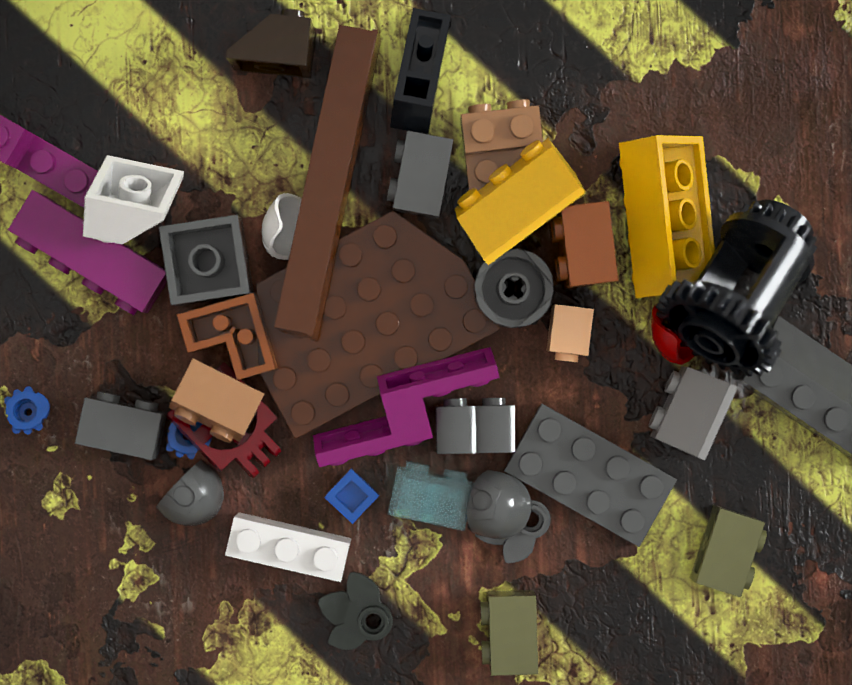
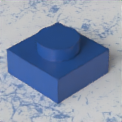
M351 468L324 498L353 524L380 494Z

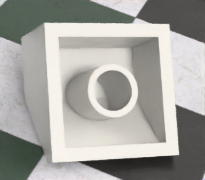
M107 155L85 196L83 236L98 239L104 243L124 244L164 221L183 180L184 171Z

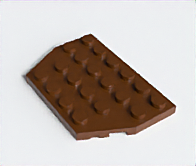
M394 211L339 239L317 341H312L307 337L279 332V329L274 328L287 268L256 284V294L278 369L262 373L261 376L295 439L379 395L380 390L377 376L448 358L500 330L498 325L490 322L478 309L473 292L474 278L464 260ZM258 340L259 366L265 364V361Z

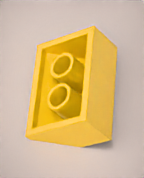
M549 138L542 143L536 140L529 144L520 153L521 159L510 167L508 164L502 165L489 176V183L480 190L476 188L470 189L457 201L459 205L455 208L456 217L487 265L491 264L586 193L576 173Z

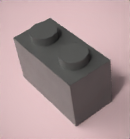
M407 131L405 140L398 139L394 162L401 164L398 179H390L387 201L394 202L393 211L439 220L454 139Z
M97 391L96 397L84 398L75 444L148 460L158 458L166 415L168 413L158 411V403L136 399L134 405L119 402L120 395Z

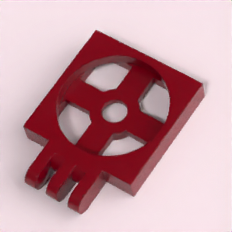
M225 362L216 369L236 379L235 372ZM262 401L256 410L254 430L250 434L246 432L240 442L232 439L237 446L227 450L214 449L205 445L213 437L209 433L210 427L201 425L193 432L190 424L174 416L175 410L172 409L166 415L219 473L235 460L250 477L255 478L259 471L250 462L252 458L265 468L270 463V460L261 451L264 447L274 457H277L282 452L279 446L264 432L278 417Z

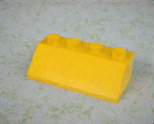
M655 135L619 143V164L623 178L624 206L627 215L628 244L631 253L632 282L635 298L661 296L668 284L672 285L675 280L679 283H682L684 279H687L689 282L696 281L715 252L703 136Z

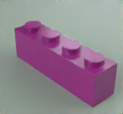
M32 190L8 228V231L18 236L15 243L33 254L38 249L51 256L48 263L65 274H69L71 269L84 277L81 283L92 291L102 295L103 291L106 290L118 297L114 304L128 313L135 315L138 310L143 313H149L167 283L165 269L125 244L104 243L98 239L84 237V219L45 195Z

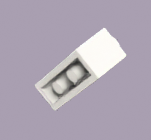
M239 512L233 519L225 556L341 582L351 538Z

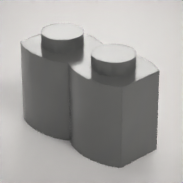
M467 398L443 399V406L435 407L437 454L516 452L515 405H506V398H482V406H467Z

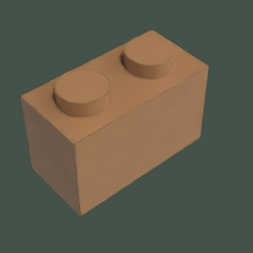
M192 359L171 400L169 408L175 410L174 416L187 424L195 425L196 422L210 427L209 433L224 442L231 443L232 439L240 442L264 393Z

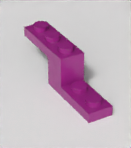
M0 115V161L16 168L84 208L85 196L98 171Z
M491 347L377 376L386 416L313 435L318 466H338L350 459L365 455H380L392 448L404 445L415 446L424 440L433 438L423 398L444 396L452 390L467 386H483L490 380L500 378Z

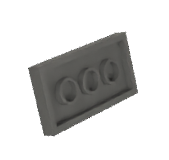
M542 403L515 448L516 452H513L504 468L506 473L638 547L642 544L677 481L674 477Z

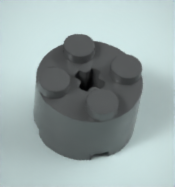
M510 249L491 264L487 265L484 262L479 268L473 286L475 302L482 314L490 322L500 327L519 328L530 325L540 319L550 306L553 297L552 274L546 263L536 254L522 249ZM506 279L512 283L517 280L521 282L522 286L519 289V293L522 296L519 299L514 295L508 298L504 295L503 292L507 288L504 283Z

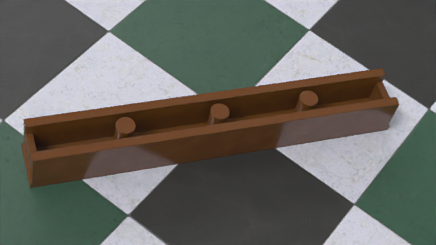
M339 25L274 328L279 329V332L307 337L312 341L318 340L381 45L379 31L376 29L371 31Z

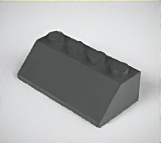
M778 316L772 328L778 332L776 339L782 341L779 347L782 351L768 373L763 372L762 376L753 373L751 377L740 371L734 380L852 459V365Z

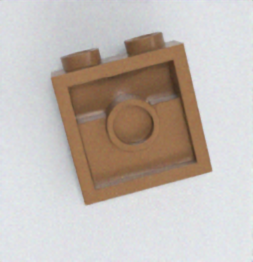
M521 99L507 102V109L492 111L491 104H477L468 106V113L461 114L460 120L468 190L472 188L480 190L490 182L489 176L496 169L504 164H508L509 167L522 158L520 153L536 140H539L541 143L543 142L539 105L530 106V100Z

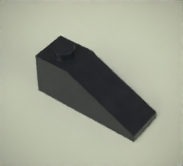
M413 8L393 100L390 128L429 134L451 15Z

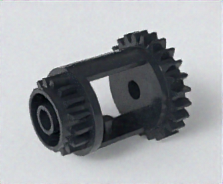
M774 200L753 201L751 206L744 204L740 212L731 214L721 227L722 241L699 278L693 282L684 279L682 283L675 280L672 285L668 284L655 306L659 310L656 316L663 319L661 324L671 329L679 337L681 347H689L693 350L692 355H700L705 358L707 364L717 363L723 371L726 367H729L736 375H739L740 371H742L749 377L753 373L762 376L763 372L768 373L782 351L779 348L782 341L776 339L778 332L773 330L772 325L797 283L806 280L815 265L814 253L817 246L814 244L817 239L814 237L811 224L794 208ZM747 267L760 276L745 298L733 291Z

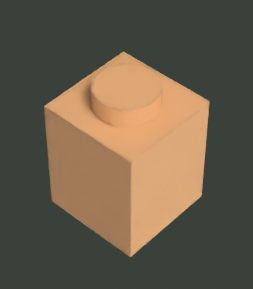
M552 305L546 351L555 352V360L578 363L579 355H589L594 309Z

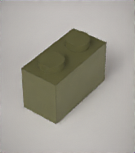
M713 505L690 578L697 584L741 597L743 590H748L753 582L755 568L751 567L755 553L762 551L766 541L767 531L763 530L765 522Z
M534 590L487 591L488 602H480L481 626L488 625L489 641H481L482 665L489 664L491 676L538 674L537 608Z

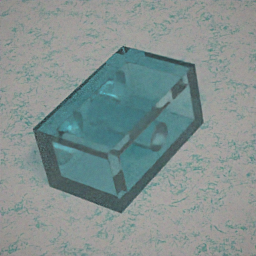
M407 461L406 467H397L388 515L465 531L468 500L474 485L472 481H467V473L445 469L444 475L428 472L429 465Z

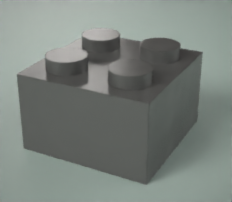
M239 215L159 226L171 305H190L254 293L243 219Z

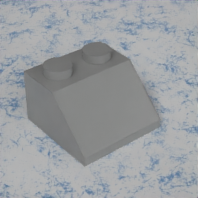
M681 366L679 372L673 371L666 383L664 392L669 393L663 408L657 406L652 414L648 427L653 429L650 437L705 460L738 387L690 367Z

